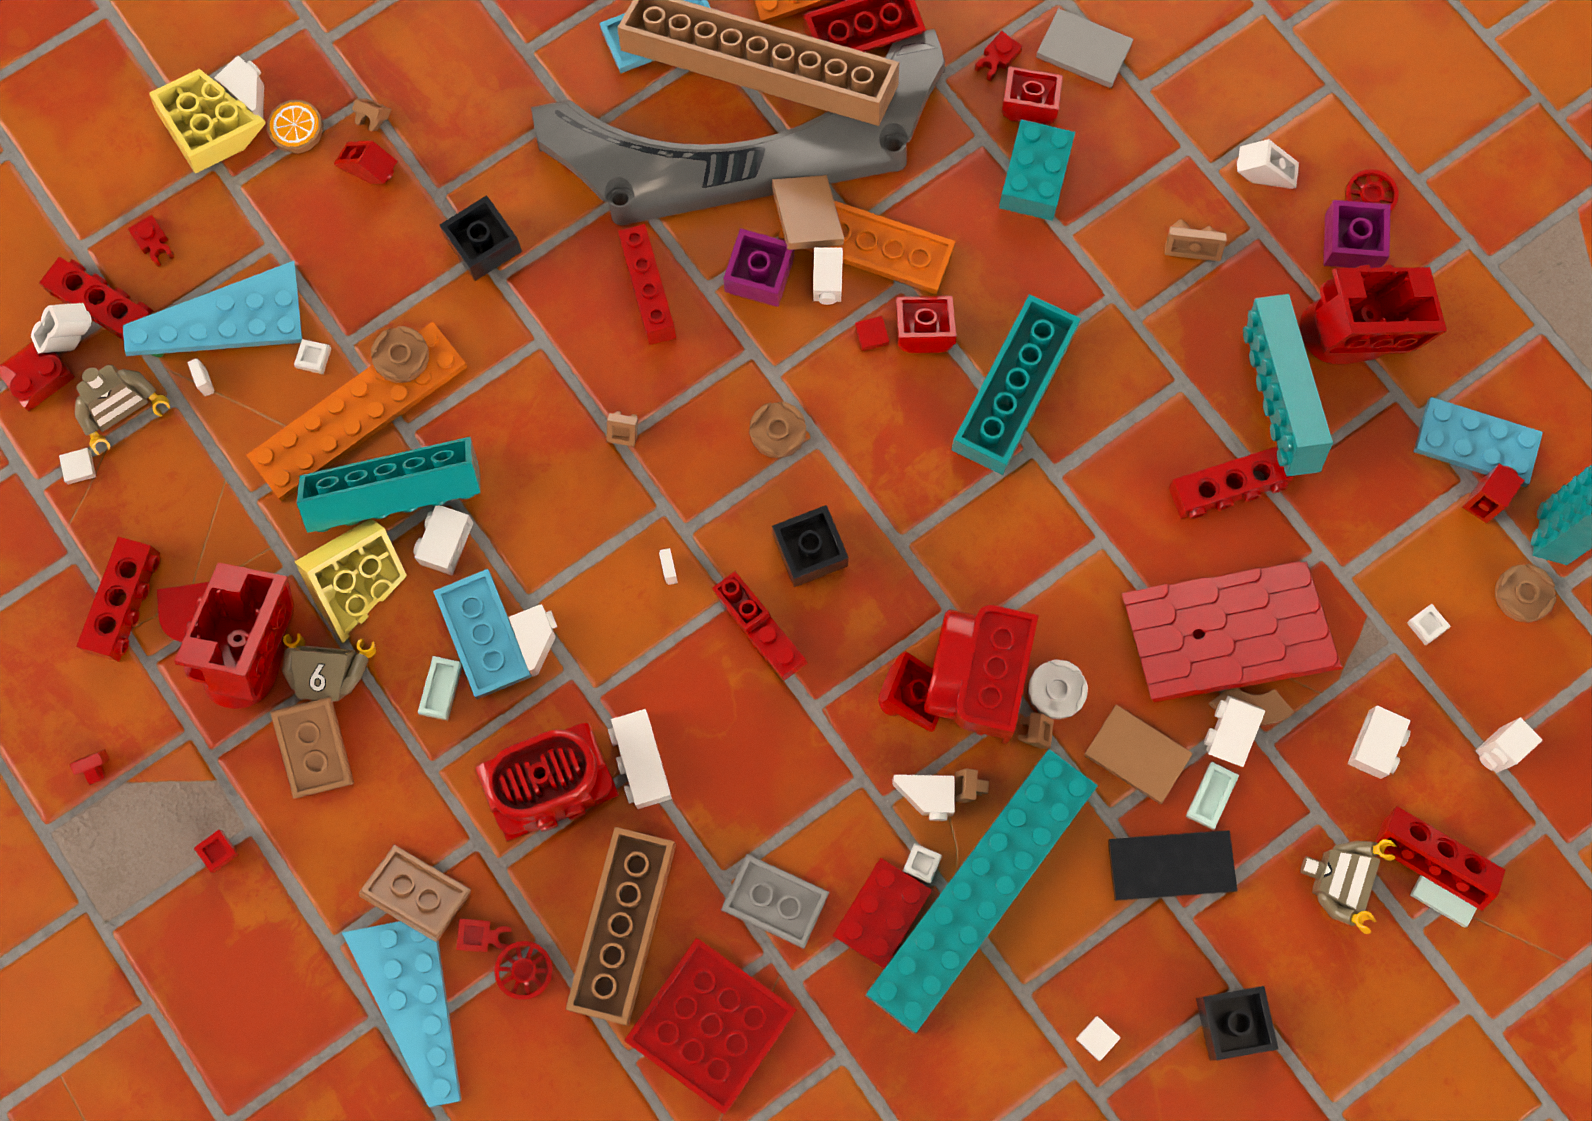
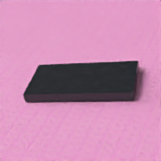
M1230 830L1108 840L1115 901L1238 891Z

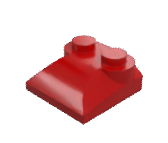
M1009 67L1001 109L1002 114L1014 122H1020L1022 119L1043 125L1054 123L1059 111L1063 75Z
M952 296L896 297L897 343L901 350L907 353H942L952 349L956 344Z
M33 341L0 364L1 378L27 411L35 408L76 378L56 352L38 354Z
M907 651L900 654L889 668L878 696L879 706L882 711L889 716L900 715L912 723L933 732L939 716L930 715L924 711V704L929 689L928 685L933 672L932 668Z

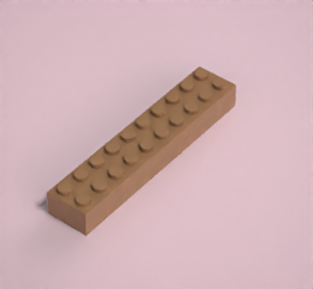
M633 0L617 27L621 51L877 126L880 125L899 85V62L684 0Z

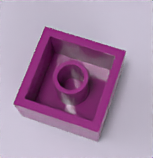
M1333 200L1325 213L1324 266L1356 268L1362 265H1370L1371 268L1382 267L1388 260L1390 253V204Z
M740 228L723 278L724 291L779 307L795 257V250H788L784 240Z

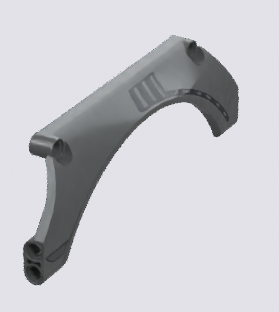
M935 29L926 30L925 33L894 42L891 45L885 58L899 62V85L879 126L827 111L813 120L778 134L728 144L697 145L658 141L630 134L595 118L571 100L531 107L539 151L545 152L566 166L602 201L608 202L611 218L614 223L628 225L630 223L774 195L771 187L772 179L827 175L829 184L902 170L907 164L906 143L912 139L923 108L942 73H945L944 56Z

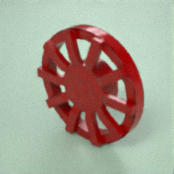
M1366 169L1356 173L1350 179L1345 189L1346 201L1382 204L1381 201L1391 203V213L1398 202L1399 191L1395 181L1388 174L1376 169ZM1366 176V184L1363 185L1358 178ZM1371 176L1379 177L1378 181L1371 182ZM1384 180L1389 187L1383 188L1381 185L1382 181ZM1355 183L1362 190L1351 189V186ZM1387 192H1393V198L1384 196ZM1351 194L1360 195V197L1352 200Z
M530 941L514 942L505 947L498 955L494 965V977L498 987L507 996L518 1000L531 999L541 994L548 986L552 977V962L548 953L538 944ZM520 946H529L525 958L522 957ZM513 948L516 950L518 958L516 960L507 954ZM535 948L542 955L531 961L530 958ZM503 957L512 964L511 967L500 966ZM543 959L546 960L547 969L536 968L535 965ZM499 971L511 972V975L501 981ZM536 973H546L543 983L534 977ZM515 979L516 982L512 991L506 989L504 985ZM531 980L539 986L532 993L528 983ZM520 983H524L526 992L524 995L516 994Z

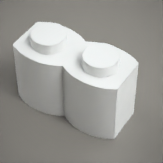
M84 303L49 305L44 309L41 321L34 325L31 333V338L38 354L73 351L81 341V336L87 332L92 321L91 315L86 310Z

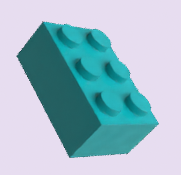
M1021 119L1001 195L1000 209L1053 221L1075 132Z

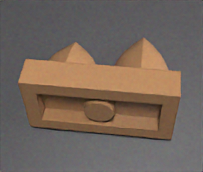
M1181 218L1169 228L1165 244V255L1221 261L1226 244V233L1217 232L1211 226H1207L1202 230L1191 229Z

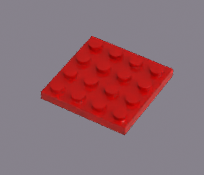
M696 937L624 1041L725 1115L797 1009Z

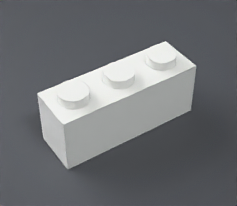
M646 709L611 719L613 728L608 729L612 745L619 746L621 756L616 757L620 774H627L629 785L624 786L628 802H634L637 809H641L672 799Z

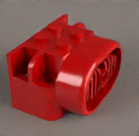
M1362 265L1356 268H1335L1332 270L1334 279L1327 280L1321 285V297L1304 310L1300 319V333L1305 346L1317 359L1329 364H1351L1374 360L1385 354L1412 352L1447 332L1430 267H1394V265H1385L1379 268H1371L1370 265Z
M218 562L203 597L198 598L195 606V615L192 622L189 621L186 624L184 640L174 663L184 666L185 674L190 680L202 683L207 696L217 705L230 709L246 708L260 702L272 689L285 650L283 637L286 634L294 611V601L288 577Z
M996 605L982 607L977 615L952 609L947 610L937 644L924 711L930 715L955 720L960 728L976 732V735L982 736L985 734L1002 738L1001 743L1008 744L1015 732L1039 615Z
M588 722L577 724L565 730H550L505 748L493 759L475 768L490 810L494 814L497 825L503 831L507 842L538 829L541 832L552 830L558 826L557 822L569 818L572 821L581 818L587 814L585 810L619 797L594 730Z

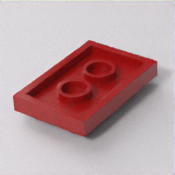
M880 857L832 937L882 969H885L932 890Z

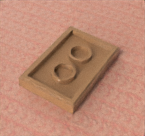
M827 175L772 179L771 187L788 250L843 245L844 235Z
M331 696L270 712L293 799L354 783Z
M1115 705L1084 756L1161 805L1193 753L1123 708Z
M396 845L391 848L359 891V897L436 943L471 894V889Z

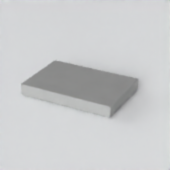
M1058 8L1038 49L1036 58L1112 88L1134 39Z
M746 854L721 911L804 949L829 892Z

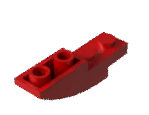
M736 571L712 587L715 595L746 637L783 681L807 664L805 657L772 619L769 611Z

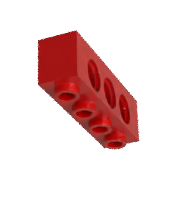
M643 224L618 231L649 345L675 339L676 333L646 225Z
M59 256L40 280L39 284L50 295L64 304L84 303L93 322L123 341V325L153 313V310L143 302L139 301L135 304L130 301V295L118 287L115 290L107 286L109 283L98 274L94 273L90 276L85 273L86 268L77 261L71 259L68 262ZM82 283V286L79 289L74 290V288L78 284ZM105 297L102 303L96 304L100 298ZM128 311L126 316L118 319L121 313Z
M1278 446L1175 478L1168 488L1180 519L1190 516V519H1196L1206 515L1207 510L1216 507L1218 511L1232 507L1235 501L1244 499L1245 502L1253 501L1261 497V493L1271 490L1273 494L1281 492L1289 487L1288 484L1295 476L1286 477L1284 467L1280 466L1277 460ZM1253 471L1262 472L1266 480L1256 479ZM1226 480H1234L1238 484L1239 489L1228 487ZM1199 489H1208L1212 497H1203L1199 493Z
M118 536L77 642V648L88 654L120 662L121 656L125 655L128 650L130 632L139 621V608L142 600H145L149 594L151 576L160 565L159 551L151 545ZM133 567H137L135 575L127 578L128 571ZM126 594L125 602L117 606V599L121 595ZM112 622H116L115 629L107 634V626Z
M1398 806L1382 822L1375 842L1378 844L1380 841L1387 839L1397 845L1396 847L1387 846L1384 854L1394 855L1396 861L1481 911L1498 896L1506 871L1504 868Z

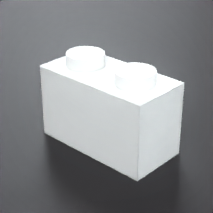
M441 505L435 506L433 512L430 511L425 519L424 527L426 530L423 537L418 538L414 546V558L422 566L453 575L473 525L470 516Z
M1230 695L1227 696L1226 701L1220 700L1215 712V717L1218 718L1215 729L1209 728L1204 740V745H1207L1206 751L1208 754L1244 767L1265 710Z
M1377 705L1370 709L1347 764L1379 779L1388 776L1390 773L1393 774L1400 762V758L1397 757L1400 746L1404 747L1410 737L1411 731L1408 730V726L1411 720Z
M1520 717L1500 727L1475 752L1480 756L1481 763L1487 769L1498 773L1518 764L1542 739Z

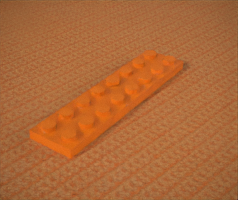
M433 321L418 331L429 348V361L426 369L417 378L404 383L388 381L376 371L372 364L246 455L281 502L298 490L300 475L326 470L468 367Z

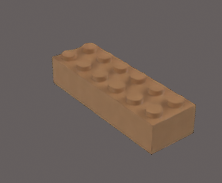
M614 827L565 1010L627 1026L630 1025L676 849L674 841Z

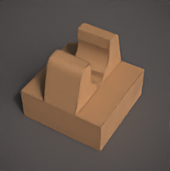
M355 99L352 110L356 111L355 124L364 125L365 119L369 117L370 126L368 130L377 131L383 121L388 120L391 112L390 108L370 99Z
M620 411L609 413L606 442L635 447L638 427L637 415L625 416L621 415Z
M1030 713V716L1020 719V724L1029 726L1028 734L1018 735V739L1039 749H1050L1054 720L1042 713Z
M966 768L955 772L954 802L967 803L976 800V795L988 794L989 781L977 779L978 770Z

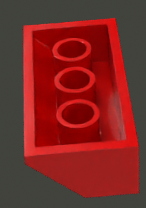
M846 0L806 13L803 20V30L806 36L862 52L926 32L915 0Z

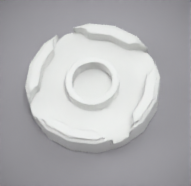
M1056 659L1048 661L1035 669L1029 680L1028 695L1031 704L1039 713L1052 719H1064L1073 716L1082 708L1087 699V681L1082 675L1081 670L1068 661Z

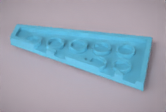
M295 262L286 263L123 325L126 356L301 343L302 331Z
M401 921L342 932L428 1107L462 1101L439 941L436 943Z

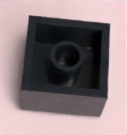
M487 195L439 225L444 238L474 281L522 252L518 238Z
M827 505L772 526L773 538L794 587L848 567V554Z
M1264 986L1196 998L1209 1061L1279 1049Z

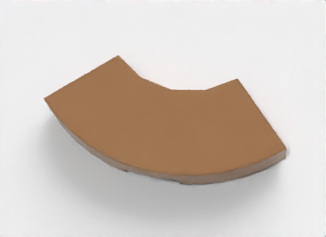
M1238 688L1227 689L1209 703L1216 711L1220 700L1226 701L1227 696L1230 695L1261 707L1265 710L1260 726L1277 723L1294 713L1293 709L1275 689L1266 694L1259 695L1242 692Z

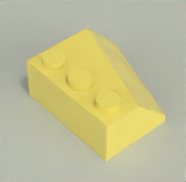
M200 69L149 92L157 114L195 174L245 150L266 124L263 118L249 111L245 104L230 96L221 85Z
M371 518L294 561L318 610L342 644L350 637L348 634L358 623L362 624L369 617L367 615L369 611L379 601L383 602L407 576L385 528Z

